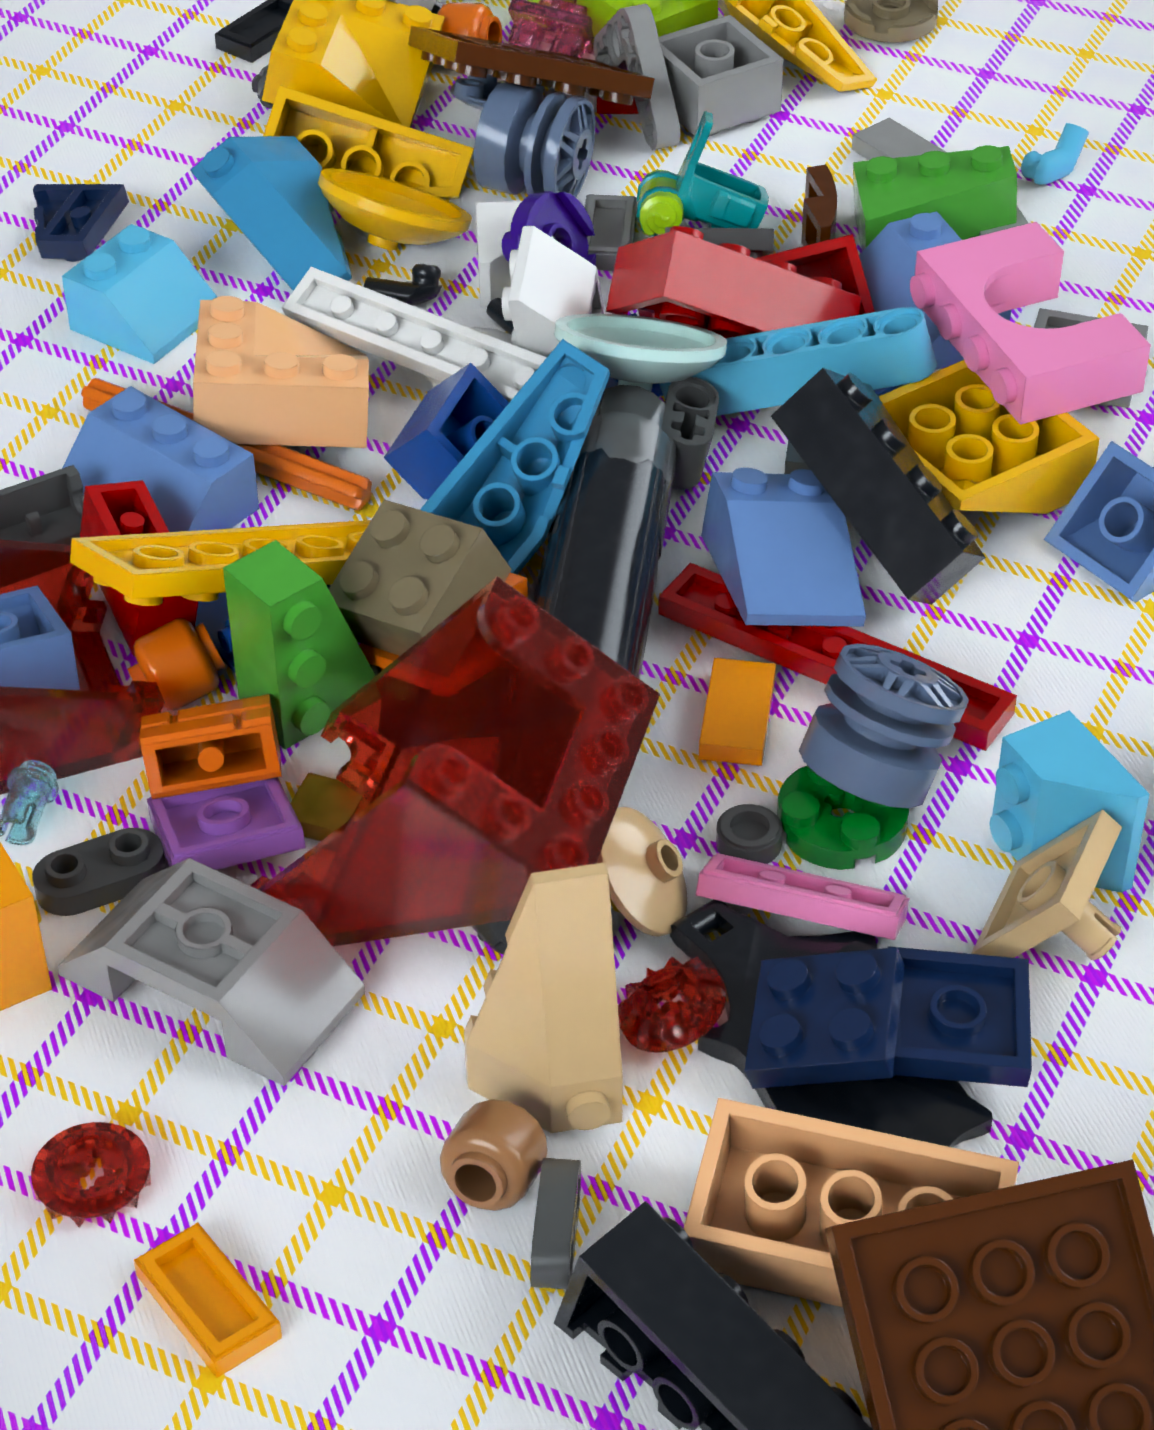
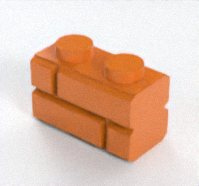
M269 694L180 709L177 715L173 716L170 712H163L141 717L139 739L152 799L282 777L281 752Z

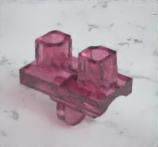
M526 0L511 1L508 11L514 24L508 39L509 44L539 49L541 43L546 42L552 44L549 52L581 58L584 53L594 55L593 44L595 37L592 31V19L587 16L586 6L576 4V0H540L539 4Z

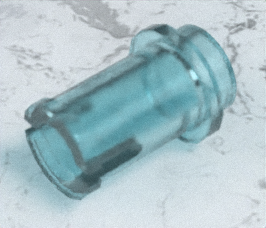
M27 760L22 762L20 766L13 768L7 778L9 793L0 813V837L5 834L9 823H13L6 837V842L14 845H28L35 840L37 828L45 807L48 803L55 800L59 791L56 773L49 765L41 761Z

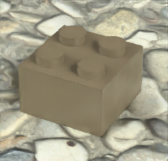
M384 499L329 588V591L357 642L451 673L512 569L483 528Z

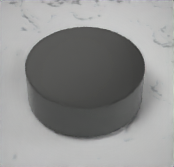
M743 804L729 808L717 821V850L719 854L768 864L781 851L782 822L773 811L760 805Z

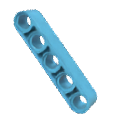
M901 307L725 338L727 340L726 355L714 366L691 377L705 380L715 387L719 394L717 416L783 405L822 368L844 376L852 373L863 383L871 385L873 390L921 381L935 371L937 362L923 312L914 307ZM671 382L659 383L664 399H666Z

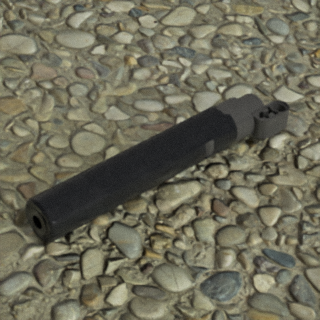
M689 377L682 381L671 382L665 403L653 392L639 386L617 385L605 389L599 414L594 416L549 530L548 545L544 550L468 903L469 923L477 932L478 938L481 941H485L500 954L504 955L507 948L505 933L530 874L596 864L594 836L597 824L604 814L619 806L657 582L658 561L662 553L672 489H689L699 483L714 435L719 394L713 385L697 377Z

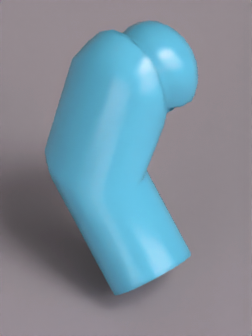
M1066 123L1054 150L1045 152L1043 155L1036 151H1031L1025 155L1021 164L1022 175L1025 178L1034 179L1035 184L1046 185L1068 176L1074 170L1089 132L1080 126Z

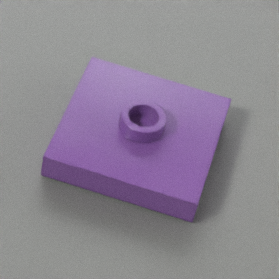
M278 778L152 799V797L147 799L150 819L157 836L161 840L169 867L191 858L214 870H219L306 848L303 828Z

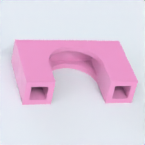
M1038 222L917 251L915 275L910 280V292L914 304L919 309H923L938 327L941 336L945 340H949L961 354L967 367L972 372H976L992 391L997 403L1004 405L1020 425L1143 392L1151 344L1122 313L1072 326L1051 329L1023 326L999 315V313L1058 298L1064 251Z

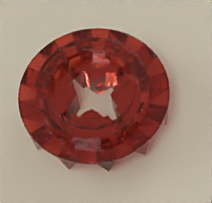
M672 956L665 967L657 971L646 967V978L644 980L625 985L627 999L618 1005V1017L621 1023L619 1028L631 1045L643 1051L659 1053L683 1048L705 1035L720 1018L726 1004V988L716 968H707L698 957L682 964ZM680 994L683 1001L673 1002L672 1000ZM662 1000H666L667 1002L659 1009L657 1004Z
M91 1122L65 1129L47 1141L35 1157L31 1170L35 1198L45 1205L52 1219L63 1215L68 1216L80 1228L87 1218L101 1216L111 1224L117 1210L124 1206L137 1208L141 1190L151 1185L148 1150L135 1133L116 1124ZM100 1158L104 1176L97 1177L94 1186H90L89 1189H83L80 1178L87 1177L91 1168L96 1166L97 1159Z

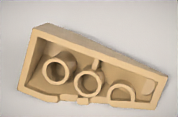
M606 862L531 873L505 933L507 948L497 970L490 969L483 985L486 997L478 1016H470L464 1030L468 1089L489 1100L509 1101L524 1108L539 1122L541 1128L550 1133L576 1129L592 1130L602 1125L622 1122L623 1074L609 874Z

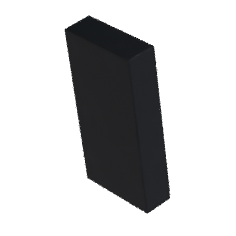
M267 0L215 33L216 49L251 63L272 50L293 0Z

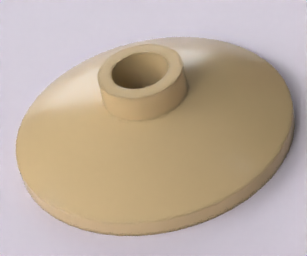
M629 807L615 808L601 817L594 836L596 863L606 862L609 874L610 898L625 919L641 932L656 937L672 933L671 925L685 917L687 911V888L682 871L683 863L681 856L673 843L667 840L655 823L643 813Z

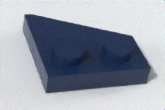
M36 184L33 187V194L37 203V207L34 208V219L37 225L35 227V241L41 258L65 259L66 261L76 262L92 254L129 203L124 184Z

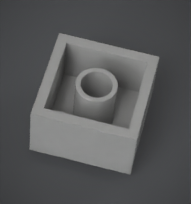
M728 15L659 37L679 123L693 135L696 133L704 111L713 115V127L709 136L743 123L758 121L761 117L781 111L784 59L733 16Z

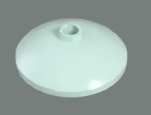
M579 314L562 317L555 323L554 336L558 342L564 339L607 367L611 374L610 377L618 379V385L639 386L649 391H652V384L682 381L714 366L726 355L727 340L724 337L704 328L675 321L619 314Z

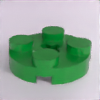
M807 765L793 772L780 788L777 816L782 822L784 832L787 834L786 844L796 855L821 867L843 870L855 869V859H867L876 855V864L892 856L900 848L906 837L909 808L889 807L864 800L839 789L818 776ZM843 808L855 813L847 812L840 818L833 816L832 810Z

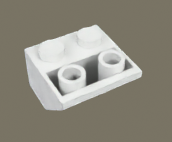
M523 226L519 248L510 252L509 269L512 282L511 287H504L502 291V313L505 321L513 322L514 329L512 331L511 344L548 357L559 344L554 336L555 323L558 319L579 314H604L605 307L598 270L595 265L535 226Z

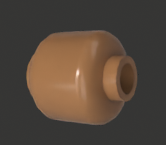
M490 1099L479 1102L462 1115L445 1140L439 1158L441 1174L453 1193L468 1205L493 1211L510 1208L527 1194L540 1173L543 1158H546L548 1153L547 1140L539 1122L524 1108L503 1100Z

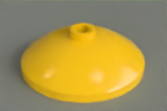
M329 168L323 169L320 172L318 185L324 197L344 220L369 233L367 242L377 247L397 250L399 243L430 245L458 237L468 231L472 217L464 209L415 187L375 175L345 169Z

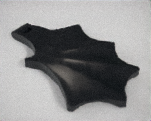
M714 899L672 924V933H670V937L675 945L704 970L718 988L726 1008L727 1022L719 1027L699 1029L698 1050L718 1060L734 1065L746 1078L744 1069L761 960L877 949L875 936L855 931L823 936H787L753 918L730 909L724 902ZM714 930L721 934V936L711 942L705 937ZM893 1075L892 1078L755 1089L765 1108L953 1147L963 1141L990 1133L993 1120L992 1112L968 1096L959 1081Z

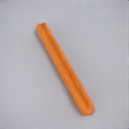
M93 378L88 386H84L81 391L83 406L87 410L93 411L126 388L99 378ZM161 402L162 404L170 407L171 409L193 420V413L172 406L170 404ZM236 444L254 454L255 472L262 476L353 510H362L372 498V482L365 476L281 445Z

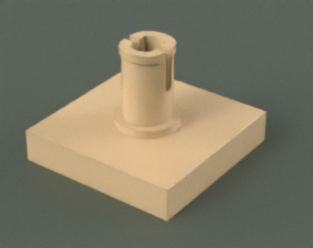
M1102 809L1015 862L971 954L1015 958L1061 931L1081 948L1090 960H1097L1104 956L1118 939L1116 936L1120 934L1121 927L1116 922H1112L1089 900L1122 826Z

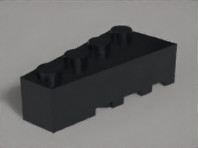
M822 368L771 415L772 419L908 600L932 605L986 558L974 541L978 538L976 529L962 513L952 508L942 493V485L933 473L924 466L871 385L863 383L852 373L844 376Z
M646 1201L579 1256L554 1324L572 1339L585 1331L606 1348L600 1354V1363L620 1380L624 1381L633 1372L653 1388L655 1397L658 1400V1412L678 1429L683 1427L688 1430H695L700 1427L702 1430H873L863 1420L862 1413L855 1401L843 1390L837 1387H830L805 1362L804 1354L798 1344L785 1332L772 1329L749 1305L747 1296L739 1284L730 1276L724 1273H717L693 1249V1244L685 1230L674 1220L667 1217L662 1218Z

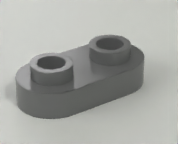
M126 828L52 852L43 857L33 870L32 879L37 902L41 908L51 914L71 916L119 901L143 878L166 869L164 850L160 838L153 832L141 828Z

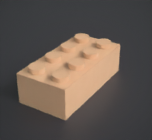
M718 1098L683 1229L688 1234L693 1244V1249L717 1273H724L730 1276L738 1284L843 1307L825 1228L1015 1186L1019 1162Z

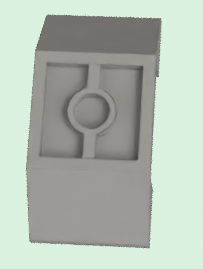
M191 858L143 878L57 966L60 976L112 1002H115L136 979L222 1022L226 1057L283 1086L291 1080L365 994V984L303 910Z

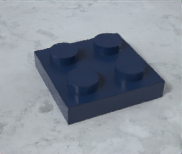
M898 947L905 969L893 1075L1028 1087L1032 1071L1029 959Z
M898 947L761 960L744 1069L752 1089L892 1078L905 969Z

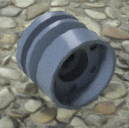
M509 82L498 83L487 98L476 130L473 155L474 172L478 184L485 189L512 195L519 194L526 188L527 195L552 191L554 193L566 192L577 197L587 177L594 149L595 113L592 103L587 98L577 96L567 98L563 93L559 92L548 94L544 99L543 93L536 87L522 86Z
M858 643L846 645L841 650L834 666L837 674L831 675L824 689L831 703L820 705L816 709L799 748V753L804 763L818 776L839 789L864 800L898 808H913L923 805L942 762L936 748L950 745L956 731L954 723L960 722L969 699L963 689L949 677L912 657L874 645Z

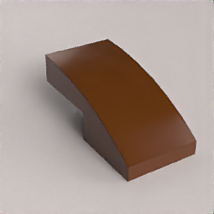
M826 164L807 167L801 239L803 246L835 238L837 191L832 174Z

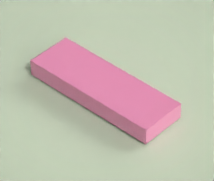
M719 853L713 855L700 871L696 889V896L890 940L896 939L905 923L910 898L906 897L907 895Z

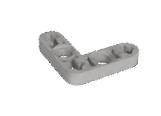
M647 4L621 8L595 36L593 44L595 60L655 78L651 99L634 96L643 134L651 150L677 146L681 136L680 123L652 11Z

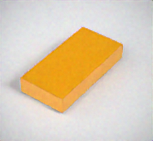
M714 658L699 740L698 760L762 766L775 684L776 664Z
M198 1222L133 1260L138 1279L216 1378L282 1339L279 1320Z

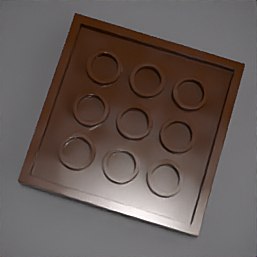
M411 25L408 45L422 50L421 59L444 66L446 69L455 70L456 73L479 78H487V74L493 75L492 77L504 79L505 82L528 87H536V83L541 84L540 86L552 88L554 91L577 96H584L586 92L588 95L601 97L602 100L625 105H632L634 96L651 99L655 78L597 60Z
M1133 1159L825 1228L873 1430H1154V1237Z

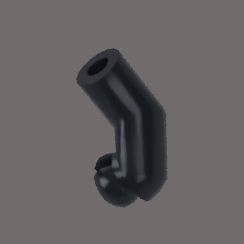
M416 264L412 268V281L400 282L367 277L364 287L416 306L437 297L442 288V285H438L441 270L435 265Z

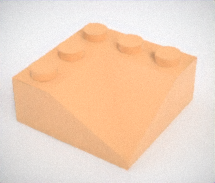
M220 296L213 300H200L193 378V421L235 444L367 448L369 360L366 354L258 302L242 301L240 298L233 296Z

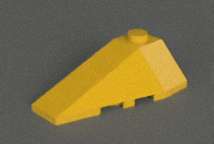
M718 0V7L724 13V17L728 15L733 16L779 56L835 90L842 92L873 87L877 81V78L811 0Z
M280 85L263 135L295 136L319 162L322 169H345L375 175L415 187L443 199H459L474 152L472 147Z

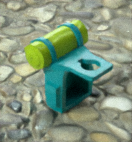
M704 111L678 174L657 169L647 173L638 185L637 218L641 230L649 236L664 234L665 227L679 226L684 219L709 224V228L759 227L768 207L769 197L766 189L738 176L698 162L713 127L712 113Z

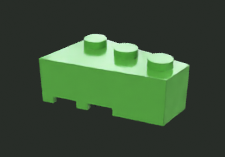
M984 145L974 150L946 153L929 151L917 156L898 158L879 156L869 161L853 162L854 216L862 252L888 223L911 218L919 213L937 211L962 240L979 236L980 231L1014 224L1017 221V172L1009 146L996 147Z
M275 540L223 568L239 699L270 695L278 741L283 749H287L306 737L318 733L327 725L384 693L380 682L323 578L278 541Z

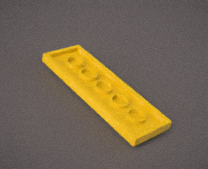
M371 520L72 538L70 563L92 575L93 581L96 584L112 587L122 593L124 600L131 604L156 606L163 603V597L182 596L193 601L210 602L217 600L219 593L226 592L223 573L225 566L276 540L322 577L326 585H331Z

